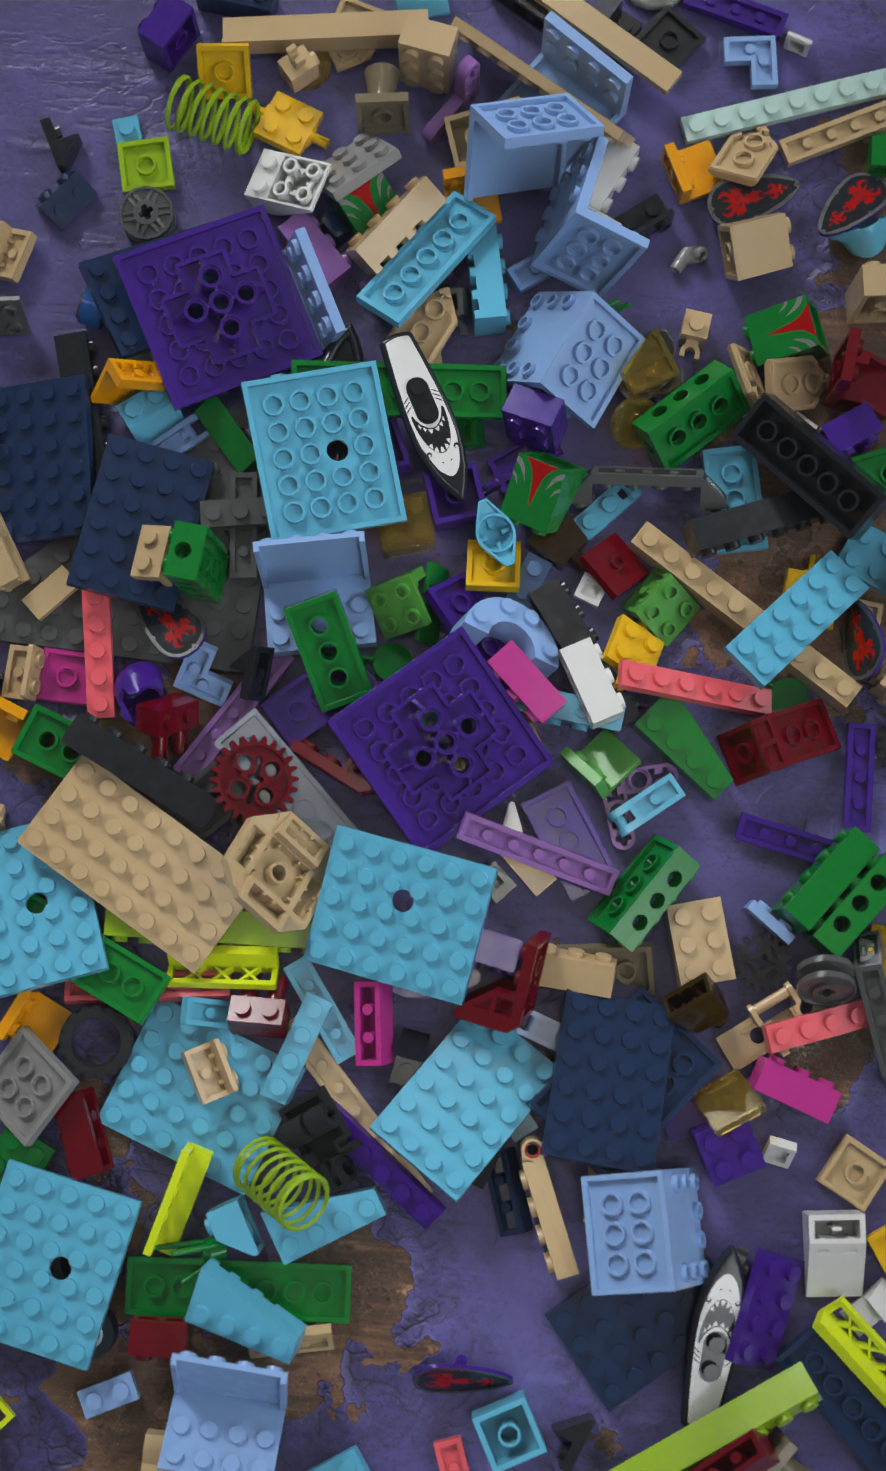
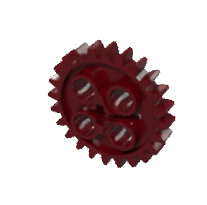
M252 735L249 743H247L244 736L239 738V746L232 740L229 742L231 751L223 747L220 751L224 757L216 756L213 759L219 766L211 767L209 770L216 774V777L208 780V782L216 784V787L210 791V794H219V798L214 803L219 804L223 802L225 805L221 812L224 813L230 809L232 811L230 819L233 820L238 815H241V823L244 824L248 817L277 814V809L285 812L287 807L284 802L292 803L294 801L289 796V793L298 791L297 788L291 786V783L299 780L298 777L291 776V772L295 771L297 766L288 765L293 757L288 756L284 758L285 747L280 750L275 749L277 745L276 740L267 745L266 736L262 737L260 742H257L256 736ZM244 756L249 760L250 767L248 770L240 769L237 764L238 757ZM259 756L261 757V762L256 773V779L260 780V783L253 786L251 803L248 804L246 799L252 785V781L248 777L255 773L256 758ZM266 763H271L275 766V777H269L265 774L264 766ZM232 783L242 785L244 792L241 797H236L232 794ZM259 790H266L269 793V803L263 804L258 800L257 794Z

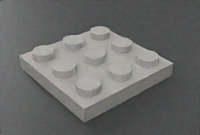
M370 132L359 134L354 138L353 143L347 147L335 150L332 153V157L325 161L331 163L332 168L322 192L338 202L400 160L402 156L398 148Z
M21 1026L0 1054V1120L24 1146H32L80 1082L28 1026Z

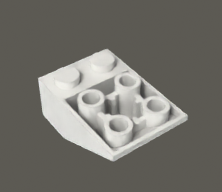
M264 148L244 196L253 207L263 204L268 214L283 216L312 213L330 173L332 164Z
M859 1210L802 1211L805 1296H862L866 1255L865 1214Z

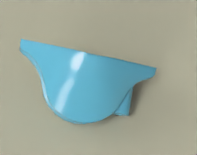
M886 213L869 219L848 232L831 236L829 239L841 242L854 256L862 258L873 257L886 244Z
M487 498L478 501L475 526L478 544L489 556L507 567L514 564L516 530L512 521Z

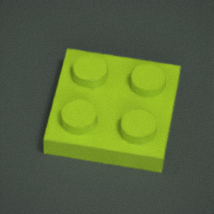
M168 136L117 143L124 196L134 188L142 186L156 187L161 191L176 189Z

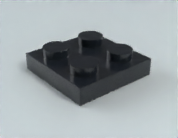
M667 5L635 37L678 69L706 40V37L670 5Z

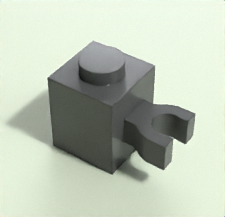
M462 287L452 288L450 292L458 321L457 326L460 327V335L467 336L468 328L463 319L473 317L470 290Z
M486 861L484 865L499 868L491 900L497 905L517 885L495 861L491 865Z

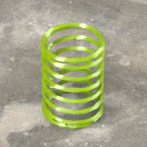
M183 74L176 80L169 94L165 112V124L169 131L175 129L177 134L182 133L187 126L188 137L192 138L198 132L200 142L206 141L210 135L212 146L218 145L222 138V147L225 151L234 142L235 154L242 156L249 150L254 140L253 131L259 123L260 104L256 99L251 101L248 96L240 99L234 91L228 95L223 87L216 90L214 84L211 83L204 86L200 79L192 82L190 76ZM185 80V92L177 110L175 123L170 126L173 99L179 86ZM198 84L201 90L194 100V87ZM207 89H212V96L205 106ZM219 93H223L224 100L217 111V96ZM235 97L236 104L228 117L229 100ZM201 100L197 121L192 130L194 115ZM246 101L248 106L240 121L241 104ZM255 105L256 107H255L254 123H253L252 130H251V133H250V128H251V123H252V115H253L252 107ZM211 106H212V111H211V116H210V120H209V123H208V127H207L206 132H205V134H204V136H203L206 119H207L208 113H209V111H210V108H211ZM186 108H187V112H186L184 121H183V123H182V125H181V127H180V122L182 121V118H183V116H184V114H185V111H186ZM224 110L219 133L215 139L217 126L222 115V112ZM234 116H235L233 129H232L230 138H229V140H228V142H227L229 130H230L232 121H233ZM245 123H246L245 132H244V135H243V138H242L244 126H245Z
M263 1136L254 1139L243 1148L236 1158L232 1176L236 1187L243 1191L245 1195L251 1198L253 1202L258 1204L261 1209L266 1211L268 1215L274 1218L287 1231L297 1232L308 1228L325 1211L330 1195V1187L327 1180L275 1137ZM256 1143H259V1144H257L256 1146H254L253 1148H251V1149L244 1155V1153H245L250 1147H252V1146H253L254 1144H256ZM276 1146L265 1150L255 1157L244 1174L242 1184L240 1179L241 1168L250 1154L260 1147ZM279 1152V1155L273 1156L262 1164L256 1171L251 1187L247 1185L248 1175L257 1161L269 1153ZM279 1159L277 1166L270 1170L262 1183L255 1186L259 1174L264 1168ZM286 1166L284 1173L273 1182L269 1191L263 1194V1189L273 1181L280 1168ZM293 1173L292 1179L283 1186L277 1197L271 1200V1195L280 1188L287 1175ZM309 1180V1187L301 1203L291 1212L283 1214V1209L296 1200L304 1182ZM313 1180H315L316 1195L307 1212L298 1219L285 1221V1218L294 1215L304 1206L310 1196ZM299 1184L293 1197L285 1203L287 1196ZM322 1184L324 1188V1202L320 1211L308 1223L301 1226H292L310 1215L317 1205Z

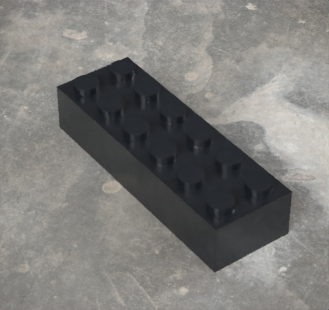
M764 392L730 435L850 540H860L886 509V489L775 394Z

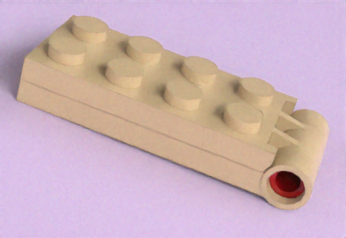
M528 1134L519 1143L521 1150L520 1160L523 1169L518 1172L524 1191L530 1189L532 1197H528L527 1202L532 1218L538 1217L540 1224L535 1225L541 1246L547 1245L548 1252L543 1254L549 1274L555 1273L557 1280L579 1274V1270L544 1156H540L542 1143L538 1136ZM530 1144L536 1145L533 1151L527 1150Z

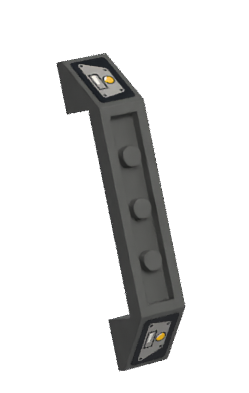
M594 465L586 473L571 503V506L578 508L586 507L587 504L592 505L594 484H598L602 488L625 485L626 488L630 489L652 486V488L657 490L679 487V489L685 491L694 490L695 487L701 488L700 508H705L709 512H719L721 509H727V495L702 469Z
M881 930L860 933L853 941L854 969L881 1075L886 1083V968L884 964L886 949Z

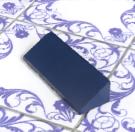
M514 1146L503 1148L488 1179L500 1237L525 1234L533 1229L526 1193L518 1172L520 1167Z

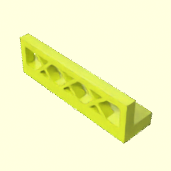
M216 945L195 974L167 954L169 963L167 974L172 977L167 987L276 990L280 967L278 947ZM175 970L190 972L184 978H174ZM209 970H214L217 973L211 979H204L201 976L202 973ZM233 972H242L244 974L238 980L228 977ZM260 973H272L271 980H258L256 976Z
M190 1141L182 1149L142 1254L151 1257L156 1250V1245L181 1241L214 1151ZM177 1249L158 1250V1251L170 1255L171 1251H174V1250H177Z
M841 1296L818 1310L812 1328L886 1408V1363L876 1361L872 1356V1351L883 1353L886 1356V1342L845 1297ZM841 1307L849 1316V1321L838 1319L833 1311ZM853 1330L864 1332L868 1337V1342L857 1340L853 1335Z

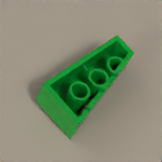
M660 697L632 727L646 743L664 760L672 764L678 773L709 802L714 801L733 781L682 701Z
M856 826L847 829L842 828L833 837L835 842L828 849H823L815 858L816 862L799 876L798 881L771 908V913L778 919L781 918L793 928V933L810 931L879 851L880 848Z

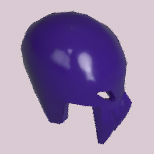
M148 661L136 662L121 670L114 683V698L121 708L120 716L136 727V704L163 696V677L158 666Z

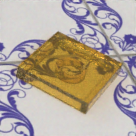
M738 1069L701 1087L691 1098L693 1104L718 1137L767 1111L765 1103Z

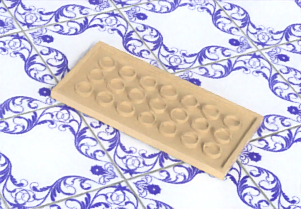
M81 755L16 841L194 974L244 909L233 899L230 888L225 884V873L221 864L223 854L116 775Z

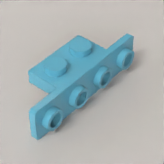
M559 691L567 700V704L545 724L560 727L562 722L571 724V729L581 732H587L588 728L591 729L576 694ZM521 700L517 703L515 702L520 711L524 712L527 709ZM624 713L621 718L598 728L617 732L621 731Z

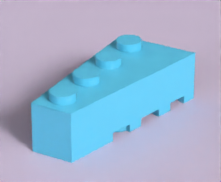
M496 224L466 255L474 337L506 334V325H511L510 309H506L505 300L508 299L507 283L503 284L502 275L506 274L505 259H500L499 250L503 249L502 233L497 234Z
M376 1185L330 1195L326 1209L320 1218L308 1228L297 1232L287 1231L264 1210L260 1214L283 1264L286 1265L385 1216L387 1209ZM324 1196L319 1197L317 1205L310 1215L292 1226H301L312 1220L320 1211L324 1202ZM314 1199L307 1200L298 1212L284 1220L293 1221L300 1218L307 1212ZM301 1201L293 1202L283 1209V1214L291 1212Z
M210 1258L200 1269L184 1321L281 1362L290 1364L300 1349L307 1325L280 1305H274L263 1297L264 1294L256 1288L254 1290L240 1281L241 1277L232 1271L229 1273L219 1266L220 1262Z

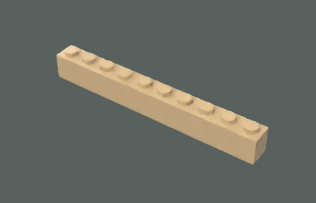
M648 521L631 540L629 548L636 556L652 568L670 572L696 602L738 634L764 612L762 608L695 557L691 558L689 552ZM810 645L784 668L839 712L847 708L863 687Z

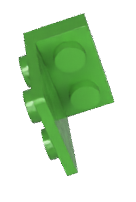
M422 566L377 582L365 590L384 638L387 640L422 628L432 622L417 588L419 586L418 581L426 576Z
M657 568L651 570L620 606L625 614L640 619L654 636L665 643L664 646H669L700 610L698 603L670 572Z
M607 729L602 730L581 751L577 750L574 753L566 746L559 753L568 768L602 799L610 794L641 764L640 758Z

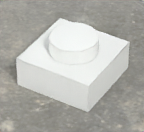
M585 572L573 598L597 609L605 591L589 573Z
M770 1135L762 1151L764 1161L788 1169L797 1152V1143Z

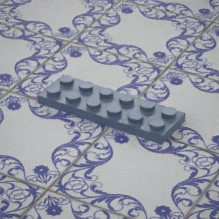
M254 708L213 743L219 750L224 747L231 751L229 742L233 740L239 746L240 737L244 736L247 743H249L250 737L255 735L257 742H260L261 738L266 736L267 745L276 740V750L285 747L284 758L288 756L293 757L288 765L297 766V769L291 772V776L299 778L298 781L291 783V786L297 788L298 791L289 793V796L294 801L292 803L284 802L287 807L285 812L292 811L330 846L331 852L337 825L357 828L257 709ZM244 756L238 757L237 764L240 769L248 770L250 767L249 760ZM259 756L256 758L255 773L248 777L252 781V789L254 785L260 783V780L256 779V773L261 762V757ZM266 763L264 772L269 777H275L276 768L273 764ZM259 790L258 797L264 804L269 803V793L266 790Z

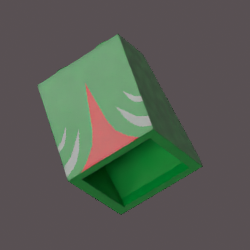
M380 172L338 202L332 198L328 199L327 202L333 211H336L352 230V237H354L358 232L362 235L369 228L366 224L376 214L382 216L388 210L385 205L396 195L383 173Z
M806 295L744 317L746 325L743 326V331L747 341H751L753 348L750 351V357L753 365L759 367L762 371H764V364L767 359L812 355L817 360L830 356L817 306Z
M520 452L501 511L514 525L523 526L524 524L531 527L530 531L537 535L546 536L548 533L557 532L588 469L547 452Z

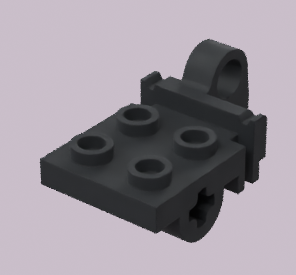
M325 1085L278 1111L284 1122L280 1129L282 1140L290 1149H299L302 1155L300 1159L303 1161L307 1160L309 1166L327 1180L330 1187V1195L345 1188L355 1179L356 1168L353 1162L344 1155L355 1150L362 1143L359 1137L349 1142L346 1139L351 1135V1132ZM321 1184V1191L324 1195V1188Z

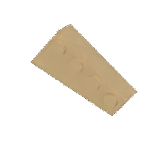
M416 176L412 178L404 187L407 191L400 198L398 195L394 196L385 205L388 210L382 216L376 214L366 224L369 228L362 235L358 232L348 242L350 247L345 252L366 275H377L383 269L380 263L384 264L389 259L391 260L399 252L397 246L400 243L403 245L409 241L418 231L416 227L418 225L423 226L447 201L427 176L420 177L419 179Z

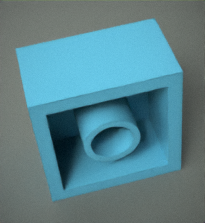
M524 1389L471 1411L473 1424L493 1471H504L547 1452L545 1440Z

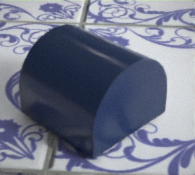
M331 211L322 217L321 232L324 235L328 233L336 243L335 248L338 249L350 239L352 230L336 211Z

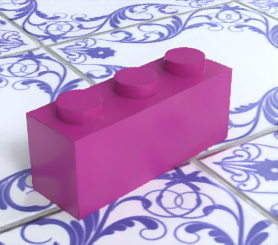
M512 639L487 661L498 680H503L509 687L506 690L509 696L516 703L521 700L527 707L524 712L534 724L538 720L542 725L545 724L567 704V700Z
M372 979L354 981L356 1066H383L394 1063L392 985Z
M770 1054L769 1058L759 1055L746 1086L829 1124L842 1094L833 1089L834 1083L819 1077L818 1081L809 1078V1071L798 1066H794L793 1070L784 1066L786 1061L775 1055Z

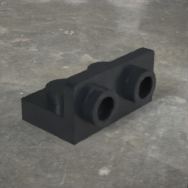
M656 193L613 219L629 230L635 231L649 239L650 235L655 232L662 233L671 227L675 212L672 208L668 210Z

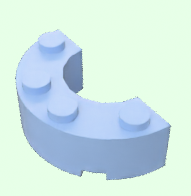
M492 597L479 601L453 626L450 632L452 633L462 626L475 646L484 637H493L505 644L512 639L546 678L558 669V648L547 626L535 611L510 598Z

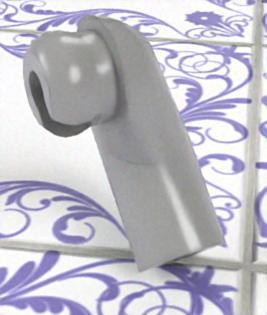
M701 246L684 247L671 264L670 270L680 275L687 264L705 261L708 257L707 249Z

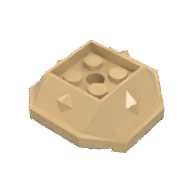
M292 811L252 816L246 819L221 859L225 873V884L230 888L233 899L273 934L305 930L316 910L330 856V846Z

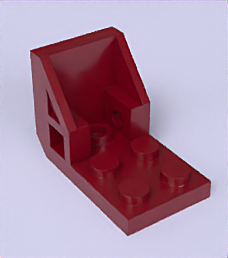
M851 327L834 354L824 404L832 410L848 412L868 401L878 419L885 420L886 361L872 352L863 351L864 340L860 339L862 329Z
M822 698L761 716L717 736L736 787L841 748Z
M305 738L302 742L297 739L293 741L290 749L299 758L361 797L375 794L364 776L355 772L358 768L350 756L341 768V761L328 753L325 757L318 753L320 751L317 749L318 747Z
M540 930L534 937H530L527 944L524 943L522 946L519 960H522L523 963L521 970L516 972L515 977L508 975L471 991L465 997L462 1006L457 1005L455 1007L453 1017L506 1034L518 1028L534 1011L551 933Z

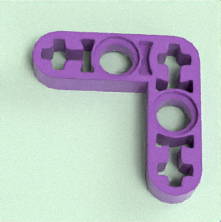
M471 55L465 56L456 68L455 93L427 123L421 133V137L430 145L436 144L447 132L443 117L466 111L479 94L480 63Z
M661 763L636 768L615 790L616 797L622 795L623 800L615 799L608 803L607 797L612 798V792L602 799L610 842L616 850L626 851L630 849L635 843V831L633 830L627 834L630 836V840L626 841V846H622L621 842H616L615 837L619 836L617 832L619 828L613 829L612 824H615L614 821L611 822L606 816L610 813V808L615 804L623 805L628 801L627 795L641 793L650 787L652 778L649 770H653L654 776L661 774L662 769L666 768L668 773L672 772L673 777L677 781L678 771L672 764ZM636 773H641L646 777V785L642 788H636L632 785L631 778ZM627 811L624 815L628 824L632 822L630 811Z

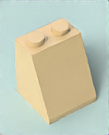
M777 212L717 226L726 279L740 281L793 266L792 260L795 259V250L793 244L789 242L788 233H791V222L785 213Z

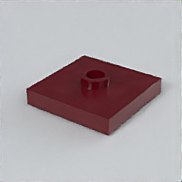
M616 532L578 559L612 601L650 573Z

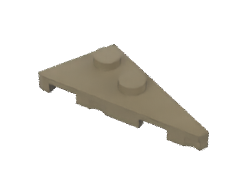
M643 942L633 952L628 951L617 943L556 944L557 948L565 950L573 947L584 950V953L594 955L597 952L608 953L612 955V958L618 959L615 973L616 979L626 985L632 983L639 987L642 986L651 995L656 994L652 942Z

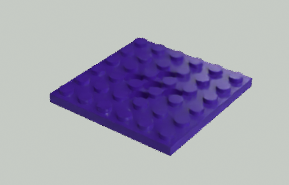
M263 204L112 258L174 412L240 388L241 382L264 379L270 375L291 369V360H315L324 355ZM211 274L215 276L217 282L215 284H208L204 281L203 276ZM245 290L251 294L252 299L249 301L242 300L238 292ZM221 299L225 301L227 308L219 310L214 306L213 301ZM196 308L201 311L202 317L194 319L190 317L188 310ZM231 324L236 327L237 334L228 335L223 327Z
M462 626L326 721L409 843L430 850H435L457 834L466 811L478 816L483 815L554 763V760ZM427 711L431 712L434 716V722L430 727H426L422 722L423 714ZM465 718L469 719L472 724L471 731L467 734L461 730V722ZM443 734L448 736L450 740L449 747L445 750H442L438 745L439 737ZM421 750L427 754V762L423 766H419L415 760L416 754ZM459 757L465 761V768L460 773L454 768V762Z

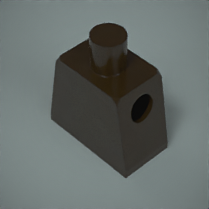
M567 512L557 532L548 533L546 536L534 533L527 540L525 548L536 556L553 563L552 566L559 571H562L571 563L582 572L585 568L578 559L584 554L581 550L587 545L588 539Z
M706 972L662 997L668 1019L695 1033H701L711 1026L715 1028L723 1027L730 1014L722 991Z

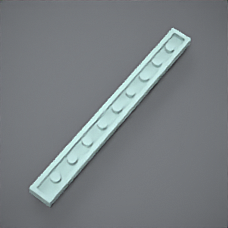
M886 68L681 117L679 123L685 144L688 146L738 132L754 130L755 127L762 125L771 126L886 98Z

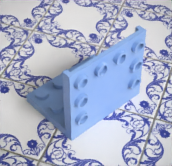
M550 11L544 18L541 53L530 66L611 122L617 124L626 114L633 76L553 11ZM517 79L498 101L517 96L528 98L542 95L531 86ZM593 137L589 141L579 139L568 141L564 172H570L575 158H581L587 143H593L597 137Z
M569 93L470 105L464 198L467 201H473V198L548 188L554 185L559 186L560 179L564 174L568 141L578 139L589 141L593 137H601L604 135L605 125Z
M603 136L597 137L593 143H587L581 158H575L570 172L565 171L560 179L559 186L554 185L548 196L551 203L550 206L546 207L541 220L545 222L535 237V241L538 244L531 263L532 267L581 291H594L601 298L648 249L650 242L649 239L641 236L639 233L631 231L614 220L588 209L609 140Z
M305 227L294 230L282 252L320 347L324 351L333 342L339 340L346 331V328ZM213 275L205 279L208 284H215L217 282ZM245 290L238 292L242 300L249 301L252 299L249 292ZM221 299L214 300L217 309L224 310L227 308L225 301ZM231 324L224 326L228 335L237 334L235 326Z
M594 291L538 292L532 298L531 306L525 316L519 320L518 328L512 338L506 342L504 352L494 365H506V386L513 387L515 383L527 388H538L544 390L549 395L564 399L566 410L587 428L594 429L646 338Z
M347 530L338 534L323 532L315 536L302 537L300 535H293L287 539L275 540L273 538H264L253 542V552L264 589L268 647L275 648L273 657L300 654L283 610L285 606L335 588L338 590L358 647H377L374 612L365 594V590L371 587L364 531ZM316 618L312 621L313 627L318 631H323L327 628V622L322 618ZM326 644L322 647V650L324 648L337 650L332 644Z
M694 1167L581 1177L592 1296L671 1292L704 1283L705 1279L708 1278L709 1264L704 1259L703 1248L706 1247V1236L704 1231H701L700 1219L703 1217L702 1204L698 1202L697 1190H699L700 1181Z
M181 1351L180 1354L173 1353L170 1368L174 1395L157 1470L275 1471L288 1403V1373L283 1372V1369L277 1366H267L264 1369L255 1367L253 1363L248 1361H238L237 1364L226 1362V1359L218 1356H210L209 1359L199 1358L197 1354L189 1351Z

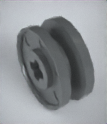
M150 186L134 188L125 195L120 203V222L126 235L132 242L141 244L174 233L177 218L172 202L165 192L158 188ZM146 215H151L150 219H145Z
M817 955L804 959L797 965L795 970L798 981L796 986L797 994L806 1003L815 1006L840 1005L851 1000L857 992L854 979V965L847 958L838 955Z

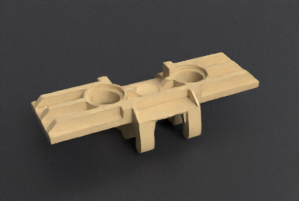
M788 981L783 984L784 987L753 1006L751 1004L745 1006L750 1015L749 1018L715 1038L735 1072L758 1059L759 1055L763 1056L768 1053L765 1040L761 1043H754L751 1040L750 1033L752 1029L802 1015L800 1011L802 1001L798 997L797 989L794 990ZM789 998L791 1006L762 1022L759 1017L761 1013ZM812 1005L811 1012L832 1006ZM787 1049L777 1053L784 1058L790 1054V1051Z

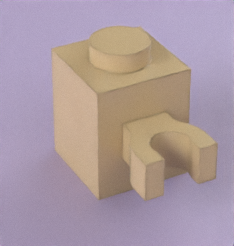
M293 43L286 48L287 55L278 60L277 63L281 76L295 94L320 77L318 68L320 61L313 51L308 52L303 44L297 48Z
M686 309L677 343L683 345L679 351L678 359L683 360L685 352L691 351L694 354L692 362H698L700 349L703 350L707 341L713 314Z

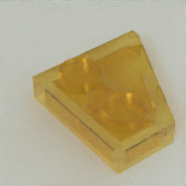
M658 328L651 332L620 372L631 397L680 375V371Z

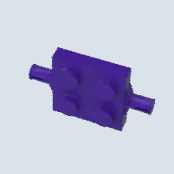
M515 443L486 459V464L493 474V481L482 486L484 496L487 497V495L498 489L506 495L519 453L539 450L526 443ZM560 445L556 453L546 451L547 453L554 455L556 457H559L560 455L564 454L563 449H561Z

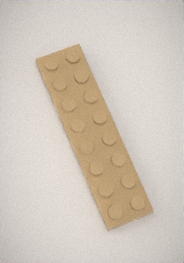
M455 16L451 26L458 27L459 39L474 47L478 52L496 62L497 65L515 75L528 86L537 90L542 96L569 93L476 28ZM569 93L605 125L603 137L609 139L608 141L620 148L623 144L631 148L636 140L635 137Z

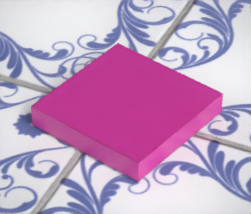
M45 647V664L41 669L39 678L41 688L39 694L36 695V700L87 707L85 653Z

